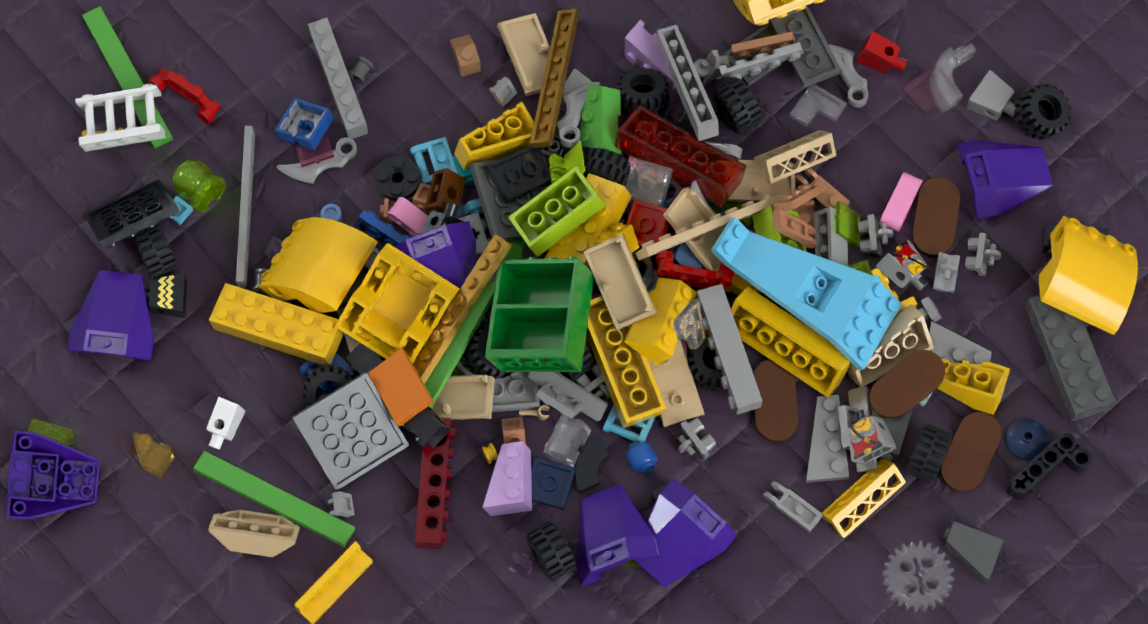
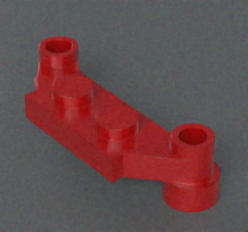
M162 68L157 75H153L148 81V84L156 85L160 91L165 86H168L199 106L201 109L197 116L205 124L209 125L215 119L214 115L221 108L215 100H209L200 86L191 84L179 73L169 72L167 69Z
M667 250L656 254L657 274L660 276L681 280L686 285L698 287L699 289H706L720 284L723 287L732 286V279L735 275L734 271L722 262L719 264L718 271H711L674 264L673 253Z

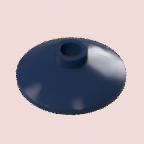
M1028 418L1019 419L1013 422L1007 429L1005 443L1008 450L1015 457L1022 460H1033L1048 446V434L1039 422ZM1030 434L1032 439L1027 440L1024 435Z

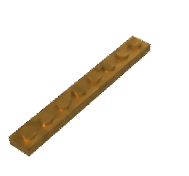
M576 8L558 11L530 140V145L533 148L549 147L553 144L579 18V12Z
M497 234L488 243V246L413 363L424 384L512 246V244Z

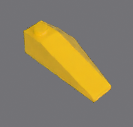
M942 359L945 366V376L942 384L937 389L973 409L994 415L1001 401L1010 368L991 362L982 361V364H970L966 360H962V363L949 362L947 359Z

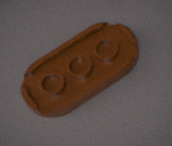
M937 177L929 179L921 186L918 194L912 241L916 248L919 249L918 251L928 257H938L939 252L946 253L951 249L955 239L960 192L958 187L946 178Z
M918 350L908 355L872 386L869 397L873 411L886 419H898L907 414L942 384L945 376V366L942 359L934 352L928 350Z
M769 359L760 363L753 373L762 398L761 408L754 410L755 426L759 434L765 437L766 440L779 443L788 440L798 427L796 380L793 374Z
M975 412L967 415L961 421L940 469L944 483L953 491L967 492L980 485L1002 435L1001 427L993 416L984 412Z

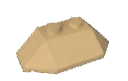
M235 510L223 514H214L209 526V532L230 551L274 557L295 544L300 527L294 525L283 516Z

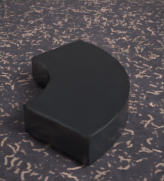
M601 437L587 445L578 459L575 478L579 493L599 485L598 469L610 457Z

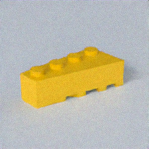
M520 102L512 110H507L497 119L490 120L484 127H479L459 139L454 154L463 170L470 168L472 163L494 161L531 146L530 140L534 121L523 102Z

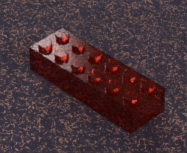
M641 105L619 128L616 137L615 147L683 186L691 188L693 181L696 180L703 197L720 207L724 205L741 184L747 165L703 140L698 141L696 136Z

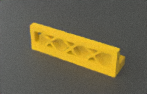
M881 459L877 463L876 469L864 474L822 512L823 519L834 526L840 537L845 538L902 487L906 481L894 463ZM894 474L897 481L892 486H887L888 479ZM876 489H881L879 498L872 500L873 492ZM865 503L864 511L861 514H856L857 506ZM845 517H850L848 525L842 529L839 523Z
M355 541L294 604L296 610L308 622L314 624L373 563V560L361 550L360 545Z

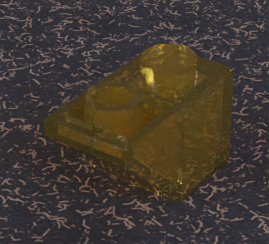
M134 432L133 439L142 469L161 479L174 459L171 447L162 442L160 444L152 441L153 438L142 432L140 435Z

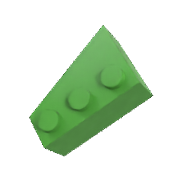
M588 84L579 128L580 141L583 147L603 148L622 154L621 148L618 147V135H621V128H618V116H621L620 90Z

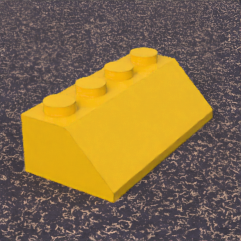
M658 277L655 289L648 293L657 313L630 325L624 340L626 344L655 365H659L672 357L697 294L695 290L681 280Z

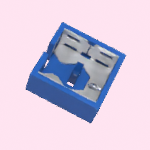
M294 98L276 127L275 132L280 140L292 144L296 141L299 146L315 151L334 118L330 109Z

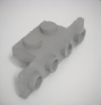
M530 372L528 375L529 379L542 386L538 390L536 397L571 419L581 411L594 420L600 421L608 406L606 402L558 372Z
M866 386L849 390V406L843 405L838 407V421L841 428L840 440L843 448L850 450L848 428L858 423L856 412L868 409L871 416L869 391ZM875 459L865 465L856 463L857 472L863 473L876 469L877 460Z

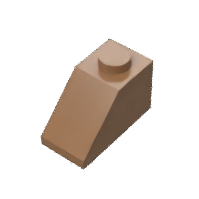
M470 35L451 39L450 44L461 77L481 72L480 59Z

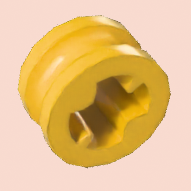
M489 443L488 447H481L488 464H492L493 460L497 461L498 455L492 443Z

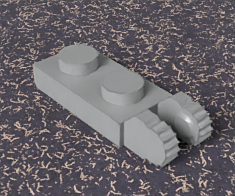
M773 481L771 487L783 496L779 500L771 493L765 491L763 497L810 533L821 520L823 514L790 489L787 490L776 481Z

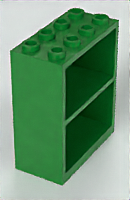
M573 256L567 257V259L528 257L527 260H519L518 258L510 257L507 260H502L497 271L485 358L501 372H581L594 281L593 273L579 258Z

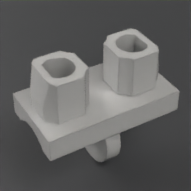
M712 50L705 60L699 59L694 63L699 77H704L703 85H710L713 79H721L722 74L719 66L726 65L727 68L730 67L728 56H719L718 50Z
M874 214L867 215L868 220L858 222V230L860 235L869 234L870 239L860 241V249L863 254L874 253L876 257L882 256L881 239L883 245L888 244V238L893 236V230L887 229L886 223H881L879 228V221L875 219Z
M980 233L979 237L969 238L968 240L969 252H977V256L966 257L965 267L967 270L977 271L979 276H986L987 262L988 265L993 266L994 260L1001 259V252L996 250L995 244H990V240L986 238V233Z
M939 252L933 289L954 293L960 256Z
M598 364L591 368V371L597 377L594 381L591 382L584 374L575 382L590 393L598 389L593 394L598 398L601 396L605 399L610 398L606 385H603L605 382Z
M698 418L689 423L686 420L680 424L682 426L681 429L688 437V440L681 435L678 438L681 442L678 450L680 453L687 450L691 456L695 453V450L692 448L694 446L702 458L705 459L709 456L708 452L716 445L715 440L710 434L701 440L696 434L704 429L703 424Z

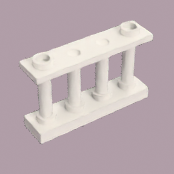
M145 84L141 88L100 95L87 94L83 95L82 98H76V104L81 109H85L87 134L79 137V145L87 152L166 138L165 130L155 120L153 97L162 96L161 91L156 85ZM145 99L147 124L146 126L136 127L133 101ZM125 102L127 127L124 130L117 131L115 130L113 104ZM105 106L107 131L97 134L95 133L93 108Z

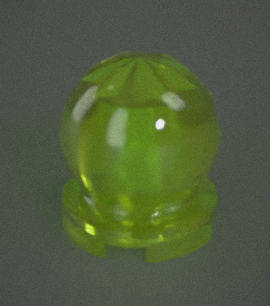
M200 160L184 161L174 171L173 185L176 192L184 199L191 200V206L198 212L208 210L210 208L208 204L214 198L218 201L226 188L225 180L219 175H213L208 165Z

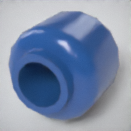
M635 441L629 445V450L626 453V459L634 472L645 474L656 467L655 463L658 458L648 442L641 443L640 441Z

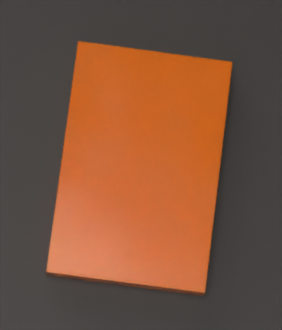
M400 349L368 372L398 426L403 425L434 403L404 349Z

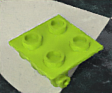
M580 140L564 157L554 153L548 159L551 184L576 166L582 174L585 172L582 143Z

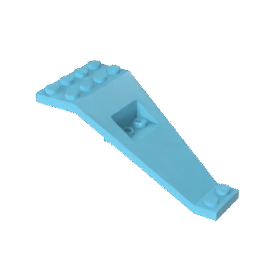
M737 218L729 220L711 249L724 265L830 341L858 370H864L902 305L875 276L752 233Z

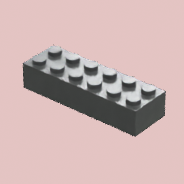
M1040 295L1029 298L1025 306L1071 422L1111 410L1116 401L1083 321L1040 301Z

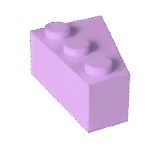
M640 20L625 37V57L633 64L636 63L641 67H646V69L653 68L654 71L662 72V75H665L667 81H669V87L674 89L676 86L659 49L657 34L651 35L643 28L645 23Z
M523 441L506 443L501 446L482 507L490 516L532 511L531 450Z

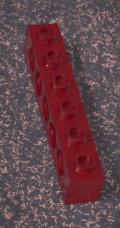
M441 418L451 429L443 437L445 442L442 445H436L434 448L425 445L422 450L415 531L416 548L442 549V542L447 541V529H444V521H448L449 508H445L446 500L450 501L451 488L447 487V481L452 479V467H449V459H453L454 446H450L451 438L455 439L456 426H452L451 418ZM439 458L443 460V463L435 466L432 464V461ZM434 479H439L441 484L434 487L430 485V482ZM431 500H438L440 502L434 508L428 505ZM429 521H436L438 523L432 529L426 526Z

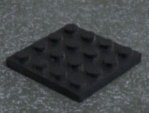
M157 179L84 214V217L103 249L115 246L118 241L124 238L135 236L142 229H150L163 219H171L180 211L160 179Z

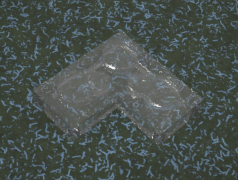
M813 84L808 87L790 113V118L808 127L819 112L836 122L846 108L847 103Z
M690 301L673 322L677 339L687 340L689 349H698L705 341L699 301Z

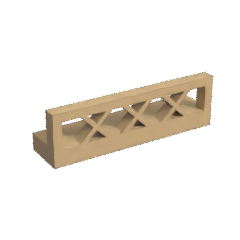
M818 130L754 157L755 165L764 167L767 183L777 182L835 157L836 152L832 133ZM827 143L829 153L822 155L820 153L821 148ZM807 151H811L813 155L810 161L806 162L803 159ZM795 158L797 161L794 167L788 168L787 165L790 159ZM777 164L780 166L777 175L773 176L771 167Z

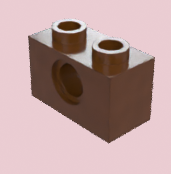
M449 168L435 171L425 209L429 212L434 210L443 214L446 202L458 205L455 215L457 216L466 178Z

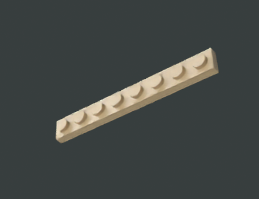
M769 194L758 198L759 202L755 204L753 200L741 205L742 209L740 210L737 207L725 211V216H721L720 213L708 218L709 222L707 223L701 220L694 223L692 229L688 230L686 226L675 231L676 235L671 236L670 233L658 238L659 242L654 243L653 240L641 245L643 249L636 252L638 260L724 227L731 218L741 220L754 215L779 201V194L772 197Z

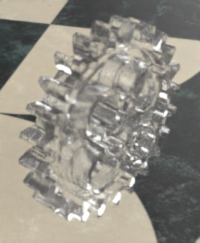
M911 541L909 548L902 544L901 551L895 548V556H888V560L891 563L885 562L884 567L888 570L883 571L882 576L888 578L883 581V584L889 585L886 593L893 592L891 600L899 599L897 606L905 603L906 610L910 606H914L915 612H917L919 607H922V610L926 612L927 605L935 609V602L941 605L943 603L941 597L948 598L949 594L947 591H951L953 588L949 583L954 581V577L948 575L952 574L954 569L947 568L951 561L943 560L946 555L945 553L937 554L939 547L931 550V543H928L925 548L922 541L915 547L913 541ZM913 558H916L917 560L918 575L922 576L920 585L922 591L924 592V595H921L919 592L918 577H914L916 573V566L914 564ZM928 560L931 562L932 567L924 568L921 562ZM907 564L911 570L904 572L900 569V565ZM926 582H934L937 588L934 590L929 589L926 586ZM912 585L915 588V592L908 593L904 586Z

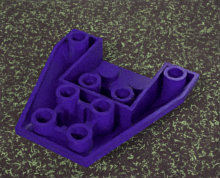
M982 140L957 144L961 163L966 164L973 190L972 205L976 220L997 217L1053 187L1042 147Z
M469 221L438 227L406 239L395 246L401 252L460 289L477 263L476 239Z
M100 270L70 329L67 351L84 354L92 352L127 356L130 359L151 361L154 336L142 275Z
M14 431L6 494L7 518L29 520L95 504L97 501L100 460L41 434Z
M672 478L659 493L647 521V525L656 538L660 557L639 565L663 587H666L723 553L737 535L695 493L675 478Z
M619 484L582 499L576 562L582 587L601 580L600 572L630 560H635L642 564L660 557L654 534L622 485Z

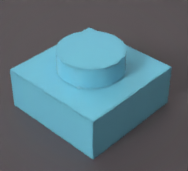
M176 196L173 200L180 212L176 213L171 219L178 225H181L194 210L193 207Z
M480 199L469 201L460 209L463 217L479 213V215L483 213Z

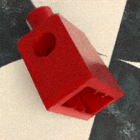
M872 31L863 44L856 63L887 74L891 67L902 72L907 64V60L897 56L900 46Z

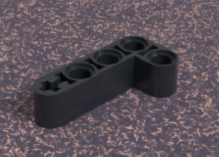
M1063 433L1012 478L1008 486V493L1014 499H1022L1062 462L1072 471L1083 473L1090 465L1092 456L1072 434ZM1060 442L1068 443L1070 448L1064 449L1061 447ZM1045 456H1052L1055 462H1047ZM1075 458H1083L1085 460V464L1077 463ZM1029 470H1037L1040 476H1032ZM1023 480H1025L1023 488L1017 489L1015 487L1019 486L1023 482Z

